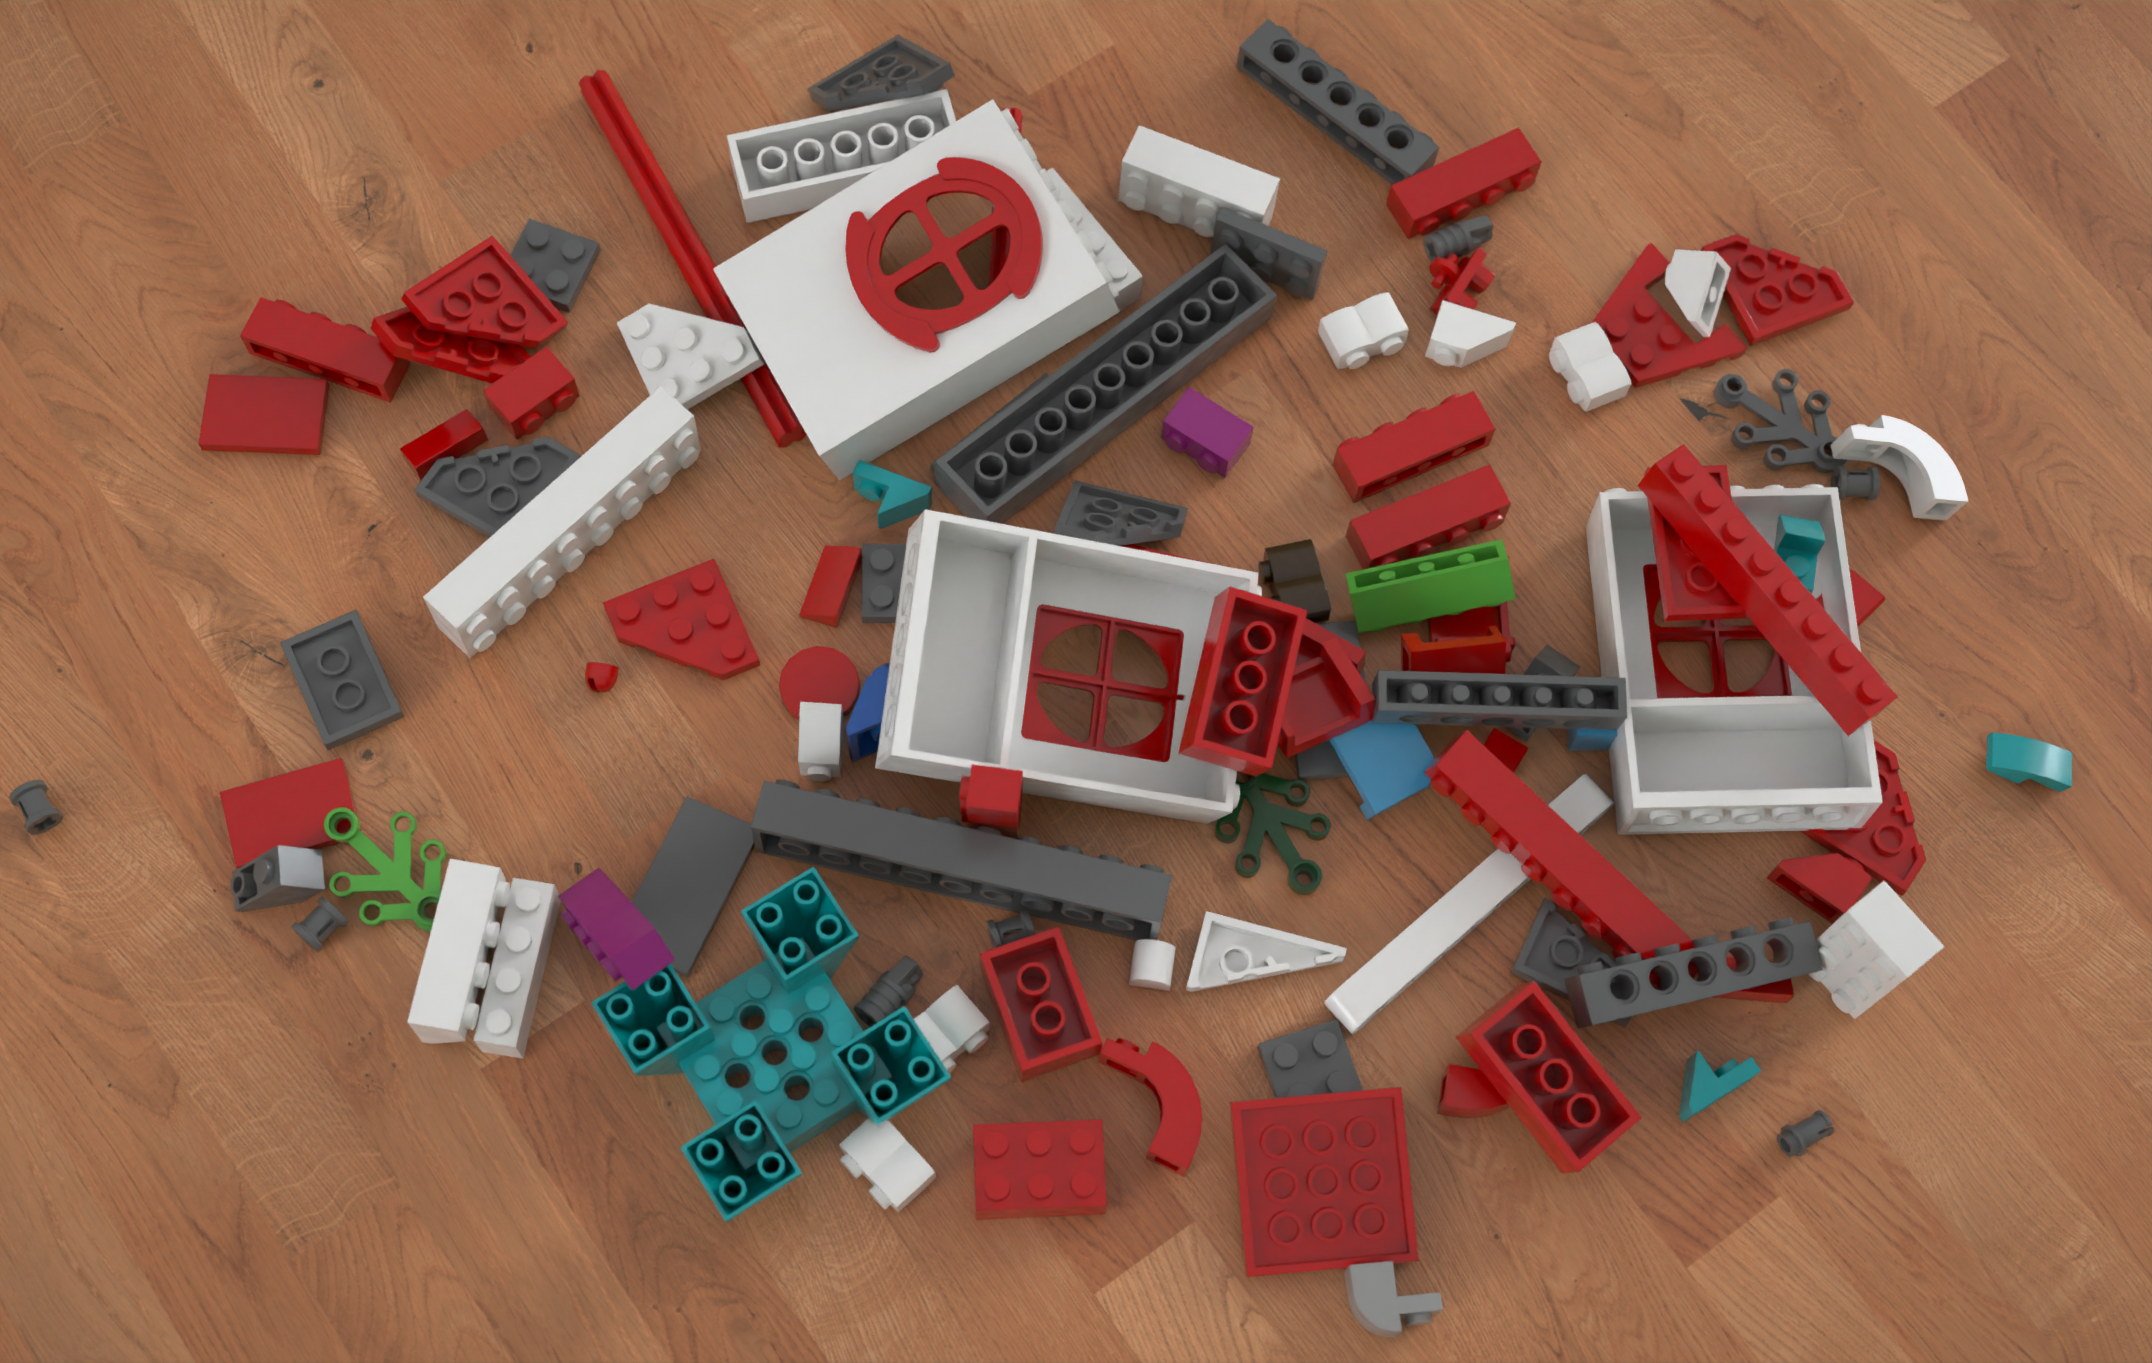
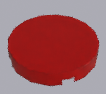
M821 646L803 649L792 656L782 669L779 681V690L783 704L789 713L798 720L800 716V702L842 704L843 717H845L856 704L860 688L856 667L850 659L834 648Z

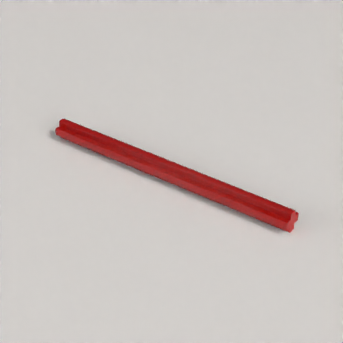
M597 70L593 76L585 75L579 82L581 93L706 318L741 326L747 330L713 270L716 267L715 263L608 73L604 70ZM761 355L765 364L740 379L778 447H788L793 441H801L807 434Z

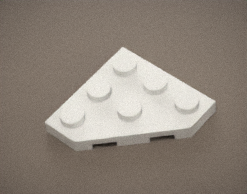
M647 304L617 322L649 394L651 395L661 386L686 409L693 407L765 364L748 330L741 326L653 304Z

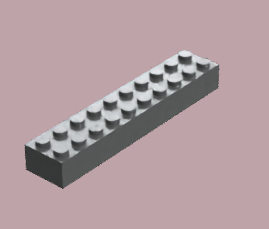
M1224 244L936 460L934 483L966 517L1003 524L1271 319L1277 294L1227 244Z
M779 779L775 783L763 782L751 824V831L758 853L1020 913L1021 910L1027 909L1029 915L1131 940L1158 939L1172 875L1164 874V870L1160 867L1149 864H1142L1140 868L1123 864L1122 859L1111 855H1100L1099 858L1082 855L1083 852L1080 849L1067 845H1061L1058 849L1042 845L1040 840L1029 836H1019L1018 839L1001 836L1002 833L990 827L981 826L977 830L962 827L961 823L957 820L947 817H938L937 821L920 817L921 814L908 808H897L896 811L880 808L879 803L865 798H858L856 802L841 799L839 794L826 789H817L816 792L800 789V786L788 780Z

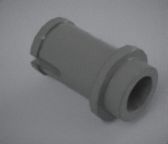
M1818 1110L1813 1115L1793 1126L1788 1124L1783 1126L1781 1133L1777 1135V1142L1787 1156L1792 1157L1796 1155L1800 1157L1806 1153L1807 1147L1834 1133V1128L1830 1126L1832 1121L1826 1113Z

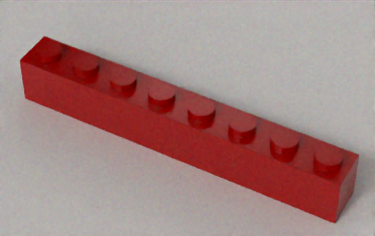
M1684 444L1651 467L1637 486L1719 581L1732 599L1744 608L1748 618L1848 736L1877 716L1898 698L1892 688Z
M1468 730L1455 736L1424 771L1431 779L1430 785L1436 792L1446 798L1450 797L1461 807L1460 812L1466 820L1476 826H1482L1492 836L1490 839L1495 847L1505 854L1511 853L1522 864V871L1530 879L1538 883L1542 882L1552 892V899L1560 907L1567 911L1572 910L1583 921L1582 926L1590 935L1597 939H1603L1613 948L1612 954L1615 958L1640 952L1642 960L1656 957L1654 949L1679 943L1681 951L1694 948L1692 939ZM1689 961L1688 973L1693 979L1697 975L1698 969L1692 961ZM1651 970L1649 981L1658 990L1660 986L1659 975L1654 970Z

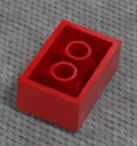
M1059 926L980 953V969L1021 1082L1100 1054L1103 1042Z
M1102 1119L973 1124L976 1220L1105 1214L1107 1202Z

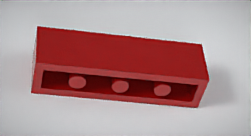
M1518 127L1391 185L1386 206L1408 240L1419 234L1425 236L1434 232L1445 222L1452 219L1453 221H1459L1465 218L1472 210L1482 205L1488 207L1496 204L1508 193L1515 190L1522 192L1528 189L1536 181L1542 161Z
M260 297L240 334L243 343L251 355L321 379H327L329 382L390 403L410 366L409 360L393 356L378 337L367 334L362 328L353 324H346V326L337 324L318 312L308 314L297 310L292 304L280 299L274 302Z
M1474 391L1462 396L1457 393L1447 397L1439 406L1432 409L1420 408L1412 412L1406 420L1394 425L1392 422L1382 424L1372 434L1361 439L1352 437L1345 440L1337 448L1332 466L1352 502L1356 503L1489 446L1496 428Z
M1489 464L1351 519L1345 536L1362 569H1368L1400 562L1410 557L1427 556L1435 550V547L1447 542L1449 545L1458 544L1467 539L1470 533L1479 529H1483V531L1493 530L1504 522L1511 502Z
M972 764L970 776L962 775L959 801L962 822H967L970 829L977 830L981 826L990 827L1002 833L1001 836L1018 839L1023 804V771Z

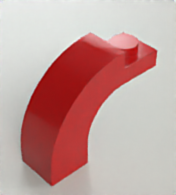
M1107 1038L1100 1051L1098 1062L1142 1083L1153 1094L1159 1107L1160 1126L1148 1150L1146 1159L1185 1177L1197 1149L1202 1128L1201 1102L1192 1077L1183 1064L1170 1051L1152 1041L1145 1056L1139 1053L1140 1048L1128 1040L1117 1038L1115 1042Z
M1449 1064L1442 1073L1437 1114L1460 1118H1479L1497 1114L1510 1107L1481 1069Z

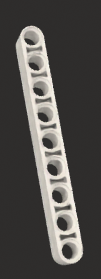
M1584 774L1548 806L1581 836L1614 805V802L1587 774ZM1497 849L1338 987L1325 1000V1006L1352 1035L1355 1034L1531 880L1522 871V864L1511 853L1505 854Z

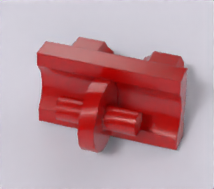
M1479 247L1475 249L1471 257H1463L1457 266L1459 258L1455 254H1449L1447 259L1434 258L1430 264L1429 271L1434 277L1431 282L1432 286L1436 289H1441L1443 284H1445L1430 307V310L1437 316L1442 301L1474 310L1478 301L1464 291L1467 285L1480 294L1491 284L1495 275L1482 263L1487 254Z

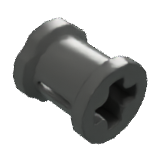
M1836 466L1831 477V487H1838L1839 501H1842L1844 497H1865L1868 501L1876 500L1880 490L1879 470L1877 467H1869L1866 470H1846L1844 466Z
M43 780L26 782L14 789L9 796L12 804L19 806L26 820L24 827L31 835L47 832L57 826L63 819L61 812L53 808L47 797L46 792L48 788Z
M322 896L317 900L318 906L301 923L295 922L291 926L318 953L323 949L322 943L339 926L345 927L349 923Z
M1027 909L1021 910L1019 916L995 922L993 919L987 921L993 949L1035 935L1032 920ZM1015 930H1020V931H1021V932L1014 933V934H1011V935H1008V936H1003V934L1009 933V932H1012V931H1015Z

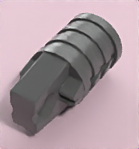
M1484 215L1471 220L1456 222L1452 226L1449 225L1435 231L1433 234L1425 235L1423 242L1429 260L1432 263L1434 258L1437 257L1447 259L1449 254H1455L1460 258L1463 255L1472 253L1475 249L1481 247L1482 244L1492 239L1493 223Z
M904 956L890 972L886 971L876 981L877 983L863 996L862 1001L856 1004L854 1007L856 1014L867 1025L872 1027L902 1008L903 1005H906L916 991L915 985L923 976L920 965L908 956Z

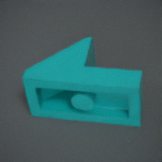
M858 461L853 472L854 490L858 491L861 496L868 500H883L877 513L878 528L882 529L918 515L925 509L930 510L932 505L931 486L866 462Z
M1779 515L1774 551L1812 594L1817 556L1826 540L1822 526L1817 521Z
M1696 1051L1688 1058L1686 1063L1678 1116L1684 1123L1753 1079L1761 1072V1069L1752 1057L1741 1064L1734 1058L1713 1072L1702 1054Z

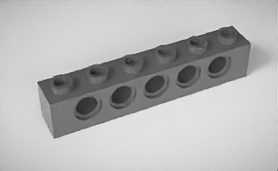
M1267 19L1240 46L1236 66L1238 69L1390 184L1398 183L1434 166L1439 146L1434 143L1430 136L1417 131L1399 113L1389 110L1377 101L1371 92L1362 90L1350 81L1343 71L1337 68L1334 69L1322 60L1315 50L1305 47L1294 39L1284 27L1277 26ZM1362 124H1368L1372 127H1366ZM1392 146H1398V147H1400L1401 149H1396V148H1393Z
M1378 670L1372 683V694L1376 699L1372 723L1617 730L1627 718L1626 678Z
M1793 917L1768 922L1770 931L1757 933L1755 926L1730 931L1732 939L1723 942L1718 941L1716 934L1692 940L1693 949L1681 951L1679 943L1654 949L1656 957L1642 960L1639 952L1615 958L1617 966L1603 969L1602 961L1577 967V976L1564 979L1577 1029L1823 971L1811 923L1808 921L1794 924ZM1766 943L1772 948L1774 953L1772 962L1766 958L1764 953ZM1728 952L1736 960L1734 971L1728 967L1726 962ZM1689 961H1692L1697 966V980L1692 979L1688 973ZM1651 970H1654L1659 975L1660 986L1658 990L1649 981ZM1612 979L1617 980L1621 985L1622 994L1619 999L1610 990Z

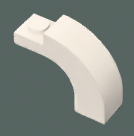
M1881 415L1869 427L1864 424L1851 425L1830 445L1834 459L1873 462L1891 471L1900 480L1907 492L1913 518L1948 520L1968 502L1963 480L1952 459L1933 438L1908 422Z

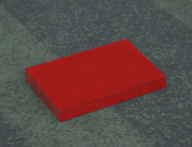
M209 374L199 437L200 448L207 451L320 455L329 393L327 379Z
M342 758L219 792L237 869L277 845L318 850L339 844V842L329 837L324 829V820L327 814L333 809L343 807L350 809L357 815L345 762ZM342 820L337 825V831L340 834H345L351 829V822L349 820Z

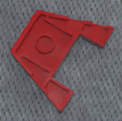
M1652 243L1646 246L1593 320V322L1599 324L1606 334L1613 352L1623 363L1630 377L1631 384L1635 388L1678 376L1682 371L1696 367L1701 369L1710 367L1715 362L1727 358L1731 360L1738 359L1747 350V347L1726 324L1713 331L1710 337H1705L1699 342L1694 343L1653 298L1647 289L1665 277L1666 268L1670 262Z

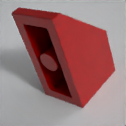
M1839 853L1782 860L1767 877L1768 880L1832 924L1854 906L1873 878L1865 872L1864 867L1859 862L1849 857H1843Z

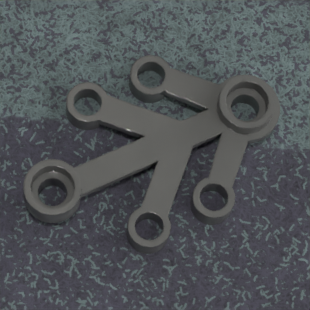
M1782 369L1778 371L1772 381V387L1779 396L1782 413L1748 391L1747 384L1741 376L1729 374L1719 380L1714 389V398L1719 405L1725 408H1735L1741 405L1771 425V427L1755 428L1750 423L1738 424L1731 435L1732 443L1737 448L1748 449L1755 444L1794 440L1804 448L1788 451L1785 446L1774 444L1768 448L1763 457L1765 466L1770 470L1779 471L1785 466L1811 464L1817 471L1823 473L1833 472L1836 466H1844L1847 460L1834 459L1833 456H1829L1824 452V449L1832 452L1830 445L1837 439L1832 436L1826 412L1830 406V398L1825 392L1820 390L1812 391L1804 402L1805 411L1812 417L1814 435L1805 429L1802 424L1794 391L1798 384V376L1794 371ZM1779 379H1786L1791 385L1785 386ZM1727 385L1736 387L1738 391L1730 390ZM1812 400L1820 401L1823 407H1816L1813 405ZM1739 432L1747 433L1750 439H1742L1739 436ZM1771 454H1778L1782 461H1775Z

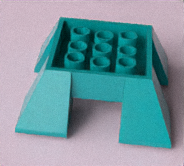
M814 866L740 911L764 961L696 1003L694 1002L670 963L634 990H631L623 982L591 1002L636 1076L684 1074L715 1125L680 1148L726 1223L803 1175L790 1153L858 1110L876 1126H879L952 1079L905 1006L865 1031L858 1024L830 979L858 940L859 935ZM758 1015L765 1019L763 1025L758 1029L748 1030L743 1027L745 1020L750 1016ZM811 1027H816L823 1031L822 1037L815 1042H806L801 1038L802 1033ZM773 1050H782L787 1053L786 1059L778 1065L766 1063L765 1058ZM743 1072L751 1076L748 1084L742 1088H733L728 1085L730 1078L736 1073ZM795 1085H805L810 1089L808 1095L799 1101L789 1099L787 1093Z

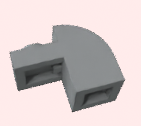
M1393 1261L1349 1265L1344 1271L1350 1309L1356 1320L1365 1329L1376 1335L1390 1338L1397 1337L1402 1332L1401 1319L1406 1320L1407 1326L1425 1325L1432 1323L1431 1316H1436L1443 1310L1440 1292L1397 1296Z

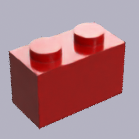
M547 346L483 390L489 408L516 440L525 434L536 432L545 420L557 412L569 409L576 398L580 396L575 378Z

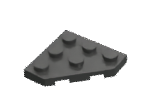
M897 35L807 89L813 102L828 111L932 93L941 89L944 82L953 78L955 74L949 62Z
M548 436L533 439L531 444L512 448L509 445L477 451L478 455L454 459V456L437 459L414 490L417 497L490 538L581 456Z
M1075 480L1057 521L1054 534L1116 546L1178 538L1181 536L1188 508Z

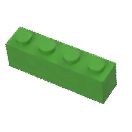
M1502 539L1345 573L1358 633L1368 631L1379 632L1395 625L1420 623L1427 618L1446 614L1457 615L1465 610L1483 606H1498L1506 601L1516 599L1509 559Z

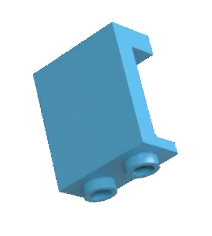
M1370 721L1329 739L1365 802L1359 807L1366 820L1375 817L1431 786V779L1424 771L1435 758L1415 724L1372 723Z

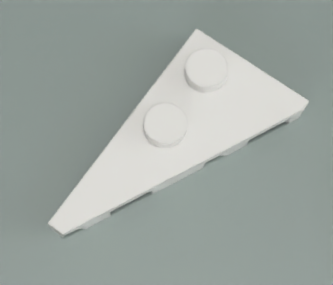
M1206 911L1186 990L1193 992L1341 963L1344 960L1347 948Z

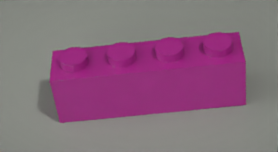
M597 868L558 896L566 908L565 911L560 913L561 917L570 930L577 935L585 948L590 950L597 962L604 967L614 982L622 978L631 990H634L675 961V958L654 926L600 868Z

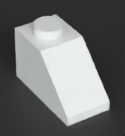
M1675 249L1672 262L1666 268L1665 285L1687 320L1703 337H1710L1731 268L1717 252Z
M1442 301L1425 357L1431 358L1443 366L1453 365L1462 368L1506 348L1516 323Z
M800 702L798 750L800 775H806L808 779L819 782L830 781L831 777L841 778L845 741L842 704Z

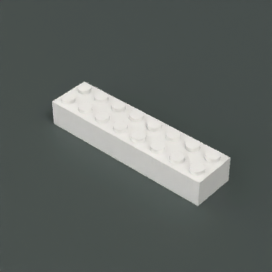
M660 386L423 596L437 627L469 658L473 657L478 651L483 652L494 643L496 635L507 625L517 623L524 616L526 608L537 598L541 599L547 596L562 575L567 571L572 572L577 569L584 561L585 555L592 548L606 543L612 536L614 529L625 519L630 520L636 516L641 510L643 503L652 494L661 493L669 485L672 476L681 468L686 469L697 460L701 446L694 415Z

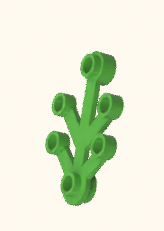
M343 807L330 811L324 820V829L327 835L336 842H348L381 873L379 875H351L344 871L337 872L331 877L329 882L332 893L340 898H348L356 892L400 891L411 903L383 905L377 900H368L359 909L360 919L365 924L373 927L381 925L384 921L413 920L419 928L431 932L434 918H427L426 909L431 904L438 905L440 899L441 864L447 857L444 845L437 840H428L420 848V857L425 862L423 891L411 879L412 836L417 830V821L410 813L398 812L391 818L390 828L394 833L393 862L360 831V820L353 811ZM402 818H408L411 821L410 828L405 832H399L396 828L397 822ZM342 820H349L351 822V829L345 834L338 833V823ZM432 846H438L441 851L439 857L435 860H429L426 857V851ZM341 878H349L351 883L349 889L345 892H338L336 889V884ZM371 906H378L380 909L379 917L372 921L366 918L367 909Z

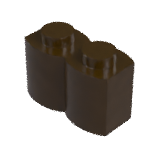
M1308 539L1265 548L1263 561H1259L1258 567L1263 585L1269 584L1273 596L1268 598L1307 610L1306 618L1314 623L1328 621L1331 605L1312 540Z

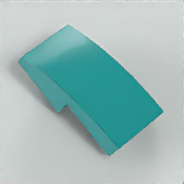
M1992 732L1987 735L1986 770L2016 784L2032 779L2053 790L2062 792L2072 787V752L2039 740Z

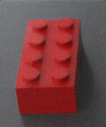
M1231 586L1214 598L1178 754L1252 776H1258L1272 769L1307 610Z
M1535 981L1517 985L1456 1036L1459 1043L1561 1173L1580 1172L1642 1118Z

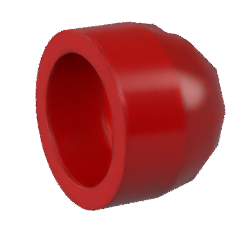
M588 662L585 670V682L593 692H609L617 681L619 668L605 663Z

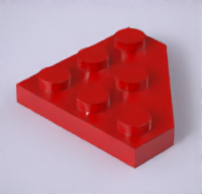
M1738 234L1704 245L1701 251L1717 252L1731 268L1723 297L1751 346L1847 311L1854 303L1837 271L1824 266L1821 269L1806 265L1799 262L1800 257L1773 247L1770 251L1750 244V239Z
M493 235L405 291L401 298L426 329L531 348H538L563 331L568 324V321Z
M408 307L373 318L370 328L393 356L492 384L530 358L520 345L426 329Z
M715 559L603 602L619 643L633 648L637 646L654 652L660 658L685 667L689 665L706 671L708 675L720 680H726L760 666L759 658Z
M1874 740L1883 803L1862 828H1849L1848 830L1808 829V831L1800 832L1831 852L1856 860L1864 867L1865 872L1880 883L1885 881L1894 892L1903 896L1926 862V856L1922 844L1919 845L1913 826L1915 819L1907 791H1903L1898 775L1900 768L1896 754Z

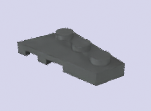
M1545 897L1511 973L1529 982L1535 981L1539 987L1570 1001L1564 979L1577 976V967L1602 961L1603 969L1617 966V963L1607 953H1602L1584 937L1585 933L1574 923L1571 925L1555 910L1556 906ZM1612 979L1610 990L1619 999L1622 994L1621 985L1617 980ZM1631 1016L1613 1020L1612 1022L1626 1027Z

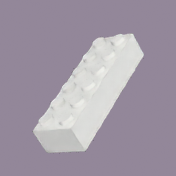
M947 89L727 135L730 161L746 222L749 223L812 209L956 122Z

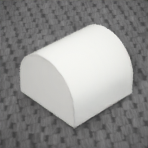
M1142 939L1135 941L1129 985L1170 991L1175 946L1159 940Z

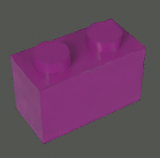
M1188 387L1163 421L1161 439L1173 451L1177 453L1184 452L1197 460L1199 466L1205 471L1218 473L1226 478L1250 445L1254 427Z

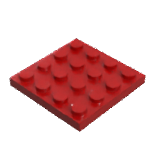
M1401 1087L1230 1102L1245 1274L1247 1277L1348 1268L1349 1265L1393 1261V1264L1419 1261Z

